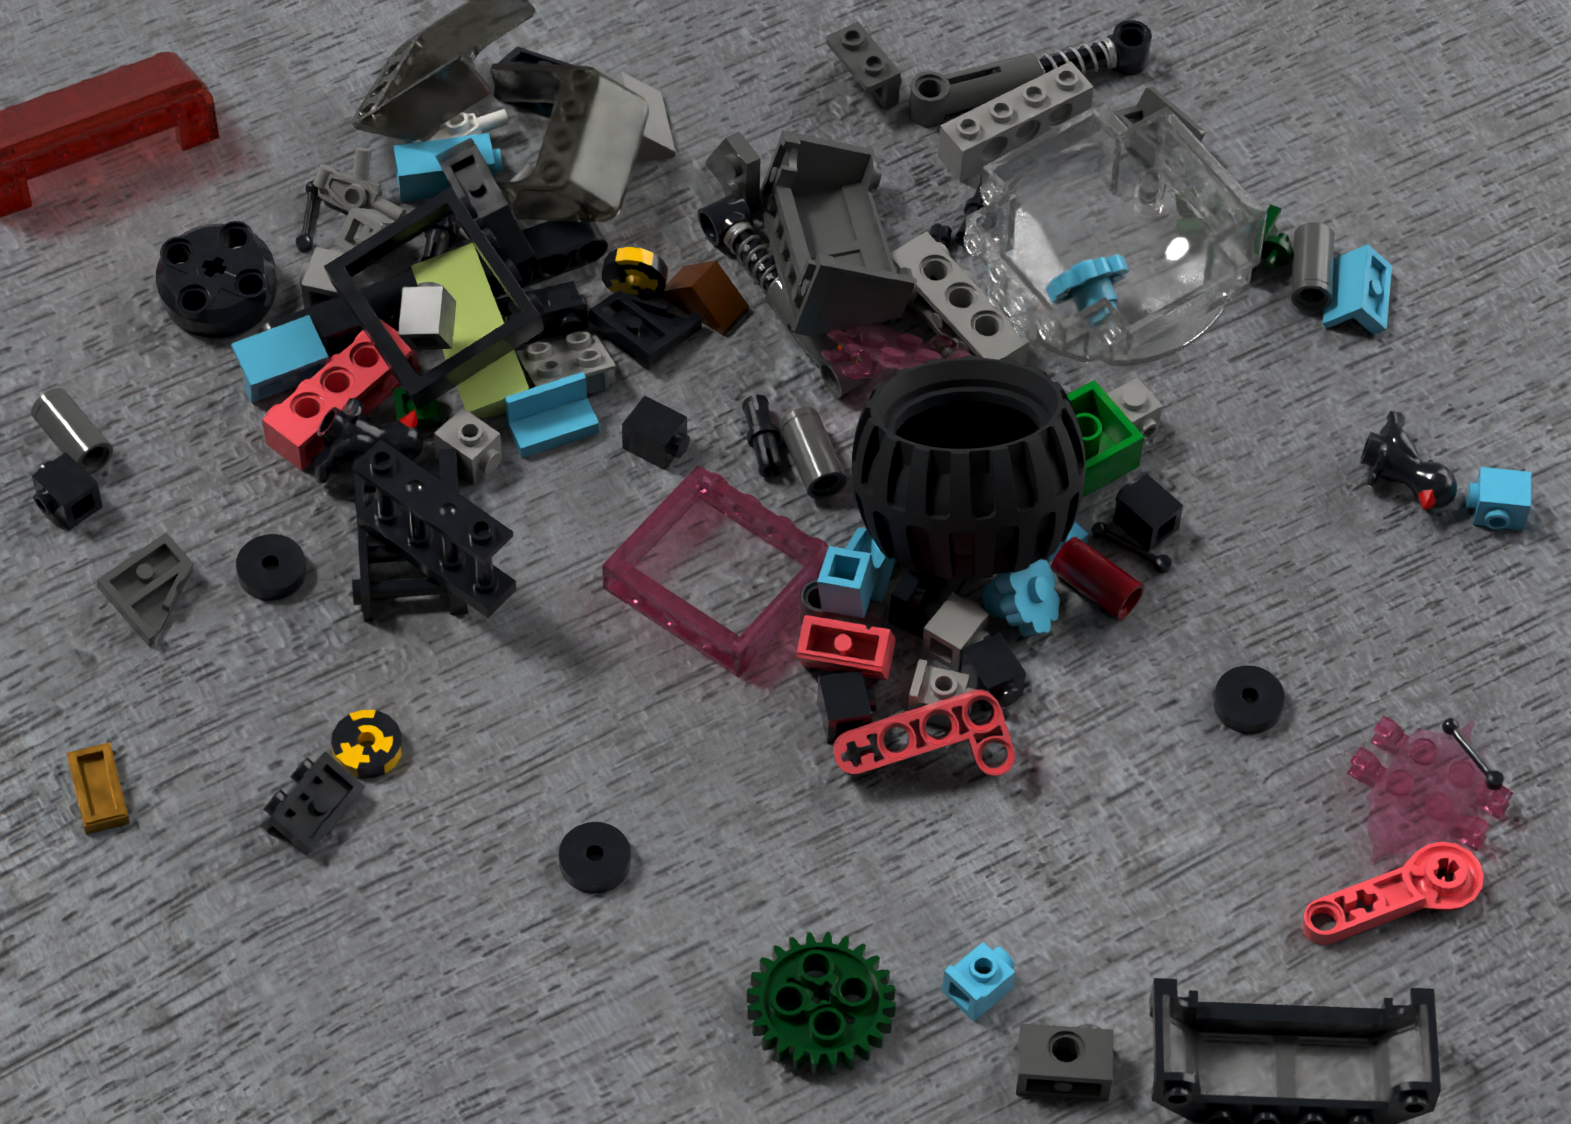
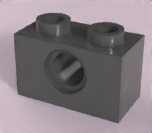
M1047 1021L1020 1024L1017 1043L1015 1095L1108 1101L1113 1079L1114 1030L1101 1029L1099 1026L1092 1024H1083L1077 1027L1055 1026ZM1066 1054L1071 1056L1074 1061L1062 1062L1055 1056Z

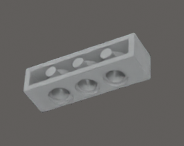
M1070 61L940 125L938 157L957 180L962 182L1090 118L1094 86Z
M926 231L890 253L898 273L904 267L910 268L913 278L917 280L915 298L911 303L908 302V304L958 358H964V356H981V358L998 360L1005 358L1025 365L1029 341L1024 330L1018 325H1013L1002 313L998 302L992 297H987L977 286L974 277L969 271L962 270L951 258L944 244L936 242ZM931 276H934L937 278L938 281L931 280L929 278Z

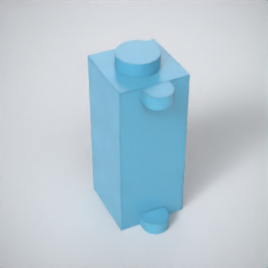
M489 133L393 145L401 202L433 198L436 194L451 187L435 156L469 138H472L496 181V173L503 172L500 149H492Z

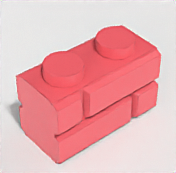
M805 615L796 657L804 667L833 672L838 670L848 672L862 670L863 677L888 681L896 638L890 629L873 626L868 629L866 625Z

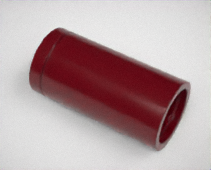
M1076 536L1070 538L1060 548L1051 564L1053 573L1118 620L1124 619L1135 608L1145 589L1141 582Z

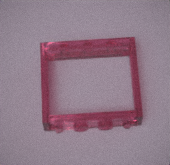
M697 465L603 563V589L739 678L801 611L802 590L809 582L818 580L829 546L823 540L816 537L812 538L796 528L795 524L787 517L778 516L762 506L760 501L754 496L743 494L735 489L720 474L710 473ZM699 499L804 566L740 636L634 568Z

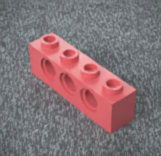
M380 319L409 364L417 373L419 371L417 350H411L400 338L398 331ZM361 331L354 342L340 354L333 355L326 362L325 366L312 378L302 381L295 392L285 401L270 408L262 419L266 444L301 471L312 463L311 459L323 450L325 440L317 435V431L322 419L330 409L337 407L342 410L349 398H356L363 406L361 414L368 415L392 394V389L401 386L364 331Z

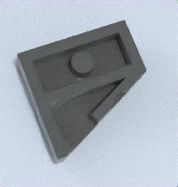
M739 131L726 137L706 160V166L722 185L725 196L736 192L744 199L751 213L759 210L761 158Z
M164 533L97 580V588L144 642L151 646L155 643L193 571V562L167 533Z

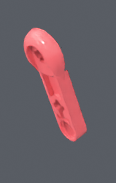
M1443 841L1427 844L1416 851L1403 867L1311 902L1304 913L1302 925L1304 935L1315 944L1328 945L1423 908L1447 912L1462 909L1472 903L1482 889L1484 874L1480 862L1471 851L1458 844ZM1438 869H1446V874L1452 871L1454 873L1453 880L1446 882L1444 876L1441 880L1438 879ZM1357 900H1362L1365 905L1373 903L1372 911L1367 913L1364 908L1356 909ZM1325 913L1334 918L1336 925L1331 930L1322 931L1313 926L1311 918L1316 914ZM1349 913L1348 922L1345 921L1344 914Z

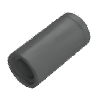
M1305 223L1300 225L1294 232L1291 300L1296 307L1305 311L1323 310L1332 302L1335 235L1329 226L1322 223Z
M56 388L49 390L36 400L32 407L31 415L62 453L66 452L88 474L95 473L108 463L113 454V447L64 389Z
M803 407L789 412L780 421L779 429L807 494L814 499H823L835 495L846 485L847 477L817 410L811 407Z

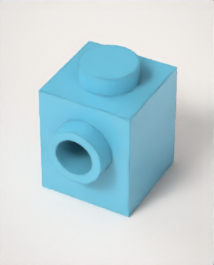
M1480 467L1476 483L1469 482L1466 496V507L1473 508V525L1486 526L1495 530H1524L1531 508V472Z

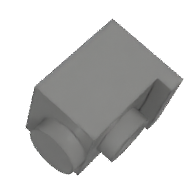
M351 207L334 244L349 251L395 221L374 209ZM360 223H363L364 226L359 237L354 238Z
M919 659L909 693L908 711L976 690L968 687L970 675L927 666L926 660ZM972 703V705L969 707V711H968V714H969V715H970V713H971L973 703ZM939 713L930 716L927 723L949 727L950 719L946 715Z

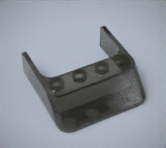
M468 0L408 39L393 52L354 115L351 124L358 131L414 142L419 139L421 142L429 140L436 134L442 124L490 94L492 88L474 68V59L492 42L533 17L536 11L528 0Z
M492 64L490 73L502 101L555 103L532 173L519 181H496L515 218L518 220L596 223L613 219L622 208L649 117V107L645 98L589 66Z

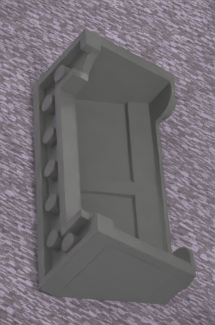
M782 130L760 189V208L793 332L805 336H814L901 318L907 303H911L915 298L917 280L913 278L910 268L904 267L899 273L895 271L871 193L872 189L876 190L878 188L882 175L881 167L877 166L873 149Z

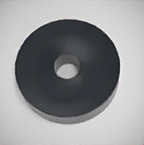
M278 534L258 536L247 542L237 555L236 570L239 584L246 593L254 598L265 601L286 598L295 593L305 580L306 564L304 553L294 540ZM269 565L277 566L272 570L265 569Z
M1239 666L1230 669L1219 679L1214 693L1213 706L1217 717L1228 728L1244 734H1257L1269 730L1279 721L1285 703V692L1280 681L1269 671L1256 666ZM1251 697L1255 702H1246L1243 698Z
M588 822L578 825L564 836L560 844L559 867L561 874L568 884L579 891L586 893L610 891L620 885L629 873L631 866L629 842L619 829L610 824ZM592 854H598L602 856V858L598 861H592L588 859V857Z

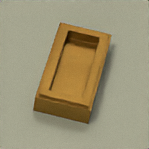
M110 742L67 752L86 835L130 824Z

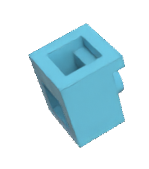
M982 942L955 966L950 965L944 970L942 992L974 1022L1013 989L1015 978L1014 962L1003 948L997 946L992 950Z

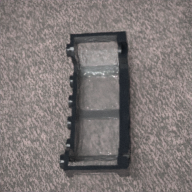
M1154 978L1149 998L1150 1017L1153 1018L1154 1082L1151 1100L1193 1123L1398 1124L1433 1112L1441 1092L1434 989L1411 988L1409 1005H1393V998H1384L1381 1008L1198 1002V991L1189 990L1188 997H1177V979Z

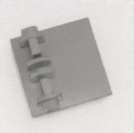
M594 331L574 332L561 340L549 343L536 342L529 345L527 349L515 351L518 360L534 387L580 372H584L586 376L588 394L609 389V384L616 383L614 370L617 369L616 365Z

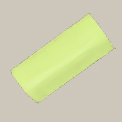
M473 243L411 265L417 284L422 282L438 283L444 286L456 300L452 349H442L446 360L504 324ZM512 350L456 386L464 408L477 418L492 417L506 413L505 397L529 389L515 350Z

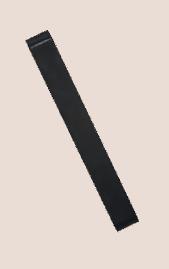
M578 210L522 230L537 260L518 269L523 279L518 284L521 288H525L591 264L604 256L608 249V243L591 213L587 210ZM476 249L494 298L506 295V291ZM412 270L359 289L378 318L396 331H399L403 287H418ZM339 296L272 320L259 328L256 334L309 315L330 359L333 355L340 354L351 345L363 329Z

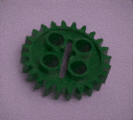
M807 932L806 944L800 945L794 937H789L788 951H784L781 947L775 945L772 951L774 961L761 957L759 966L761 972H752V988L747 989V1003H750L747 1006V1019L754 1021L752 1023L753 1036L764 1035L762 1038V1049L764 1051L777 1047L776 1061L778 1063L791 1056L793 1057V1070L795 1071L801 1067L803 1062L810 1063L812 1075H816L820 1064H826L830 1073L835 1074L837 1062L843 1061L852 1070L854 1069V1055L857 1054L862 1059L868 1061L871 1055L870 1045L880 1049L883 1047L884 1036L882 1033H891L892 1020L890 1018L895 1017L896 1003L892 1002L895 999V986L887 985L890 977L888 969L877 971L880 962L878 955L868 959L864 958L865 944H861L854 950L849 949V936L846 935L838 945L833 944L830 932H826L822 942L816 943L813 934ZM812 970H817L823 972L825 975L819 978H813L811 976H808L806 973ZM850 994L858 995L863 1000L850 1002L845 1000L844 997ZM792 1003L799 1008L793 1011H785L779 1006ZM831 1028L837 1033L824 1036L819 1034L817 1030Z

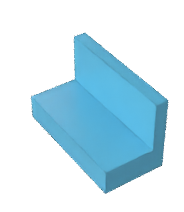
M1364 245L1334 258L1332 302L1323 311L1322 324L1326 328L1354 318L1373 335L1386 330L1392 265L1370 245Z
M309 315L231 344V348L244 373L245 391L251 403L298 386L305 379H310L318 373L329 360V356Z
M584 372L505 397L506 427L521 458L600 433L599 421L587 399V383Z

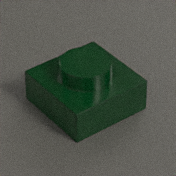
M403 388L392 389L397 420L415 410L418 416L417 426L419 429L440 426L436 399L417 411Z

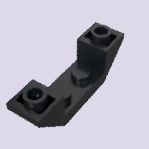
M472 138L436 155L435 157L459 199L466 196L474 206L478 214L474 221L479 228L483 230L488 227L500 245V249L496 252L502 261L505 262L510 259L518 270L537 260L511 208Z

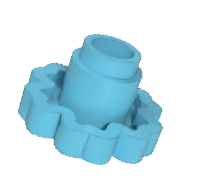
M1120 254L1108 258L1089 259L1075 264L1069 271L1058 275L1049 281L1050 285L1045 288L1051 303L1058 305L1067 301H1074L1079 315L1085 316L1087 324H1093L1105 320L1118 312L1115 304L1118 298L1113 285L1124 279L1125 274L1130 270L1124 256Z
M1040 559L1022 571L1000 573L990 584H987L983 589V603L989 615L994 618L1007 619L1010 626L1019 627L1023 636H1035L1049 632L1051 622L1058 620L1060 598L1054 590L1056 578L1050 569L1048 561Z

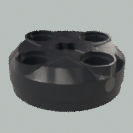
M231 221L226 224L199 226L178 237L167 240L160 249V259L156 269V285L162 306L174 323L183 330L197 336L222 338L240 334L255 326L265 317L275 299L277 272L274 258L265 242L254 234L246 223ZM257 292L256 294H253V295H247V294H249V293Z

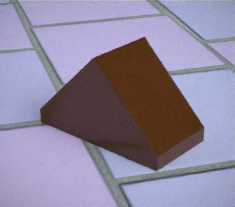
M717 260L683 266L666 284L665 290L659 296L688 315H691V312L700 314L703 317V324L723 336L749 311V305Z

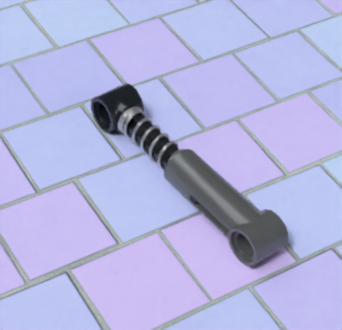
M1127 20L1119 23L1114 28L1113 34L1108 35L1106 39H1102L1100 42L1094 41L1091 47L1083 43L1078 50L1069 47L1066 53L1060 50L1055 51L1053 56L1044 53L1039 60L1035 54L1029 53L946 75L933 71L919 73L912 79L910 85L909 116L920 126H937L946 119L948 114L979 107L1070 61L1083 75H1085L1086 70L1090 69L1097 72L1098 67L1102 66L1108 69L1113 68L1120 74L1128 76L1137 75L1147 68L1152 39L1151 30L1140 21Z
M734 192L698 210V220L704 235L715 246L721 243L727 246L733 254H737L738 261L745 264V270L748 273H753V280L760 283L762 291L767 292L765 297L766 303L819 367L825 386L833 396L840 398L876 379V369L867 350L861 344L856 343L853 345L842 330L814 336H805L793 332L773 254L767 252L768 245H761L759 235H753V218L750 209L738 193Z

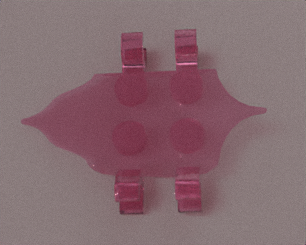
M878 323L848 328L846 332L837 329L828 330L826 335L833 341H839V344L832 351L822 350L821 354L833 364L847 361L854 362L852 366H840V371L853 380L863 377L875 379L885 367L895 369L912 368L933 359L943 358L946 360L973 356L966 350H956L947 358L942 357L940 354L943 349L957 347V343L947 335H936L928 343L922 344L923 340L917 336L902 334Z
M1383 716L1374 728L1376 734L1371 739V742L1376 747L1396 757L1388 768H1385L1373 753L1360 747L1350 762L1353 765L1348 770V774L1351 777L1372 787L1366 796L1370 807L1367 829L1373 844L1371 862L1374 863L1381 857L1390 854L1408 853L1428 842H1442L1449 835L1460 840L1468 848L1478 851L1487 838L1485 833L1490 828V825L1480 817L1474 815L1467 816L1465 813L1475 803L1491 816L1500 819L1510 805L1508 801L1512 797L1513 792L1503 785L1498 790L1489 789L1485 784L1486 776L1452 735L1417 728L1409 737L1398 723ZM1470 721L1464 728L1459 730L1471 745V732L1475 726L1474 721Z

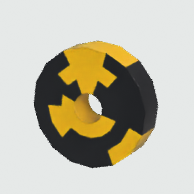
M624 247L610 252L604 259L602 281L606 288L613 293L619 290L636 295L642 300H651L660 296L666 288L668 267L663 259L653 252L642 248Z
M359 710L348 714L338 722L332 732L331 747L334 759L354 777L375 778L386 774L397 765L402 756L403 741L397 722L388 714L377 710ZM365 741H371L374 743L369 747H363L360 745Z

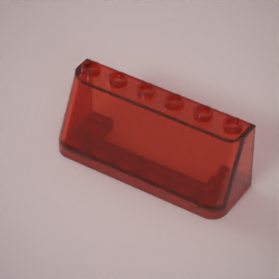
M160 52L149 58L121 66L107 73L82 80L79 83L1 110L0 218L33 206L27 183L30 179L173 127L175 128L176 140L182 151L220 138L214 98L207 85L177 53Z

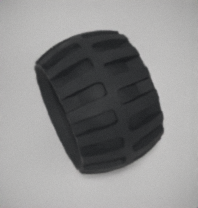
M981 356L928 360L925 364L912 368L906 367L895 372L893 377L886 382L881 381L875 386L862 409L855 431L852 451V480L856 502L862 520L879 550L887 558H894L901 562L904 568L915 572L924 571L936 574L937 577L954 579L955 576L975 577V579L990 578L995 574L1022 571L1029 568L1030 564L1040 559L1046 560L1056 552L1060 542H1065L1080 508L1086 473L1082 433L1073 406L1063 387L1058 381L1053 382L1050 380L1047 373L1036 367L1030 368L1018 364L1017 361L1001 358L998 360L981 358Z

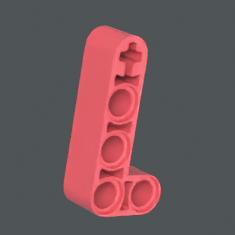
M972 690L847 730L837 737L833 745V755L838 767L850 774H859L966 739L975 762L986 774L993 776L1002 775L1009 771L1015 760L1014 747L1002 709L995 697L984 690ZM977 700H985L992 705L991 716L984 722H973L969 719V707ZM940 713L949 717L950 726L945 734L933 736L926 731V723L930 716ZM893 727L903 728L908 733L907 743L902 748L896 750L889 749L883 742L885 733ZM875 733V741L882 755L874 757L873 749L870 748L859 753L860 760L858 762L852 763L849 756H841L842 753L847 751L846 744L855 741L857 747L871 745L867 735ZM992 742L1001 743L1005 747V756L1002 761L992 765L985 763L982 760L984 747Z

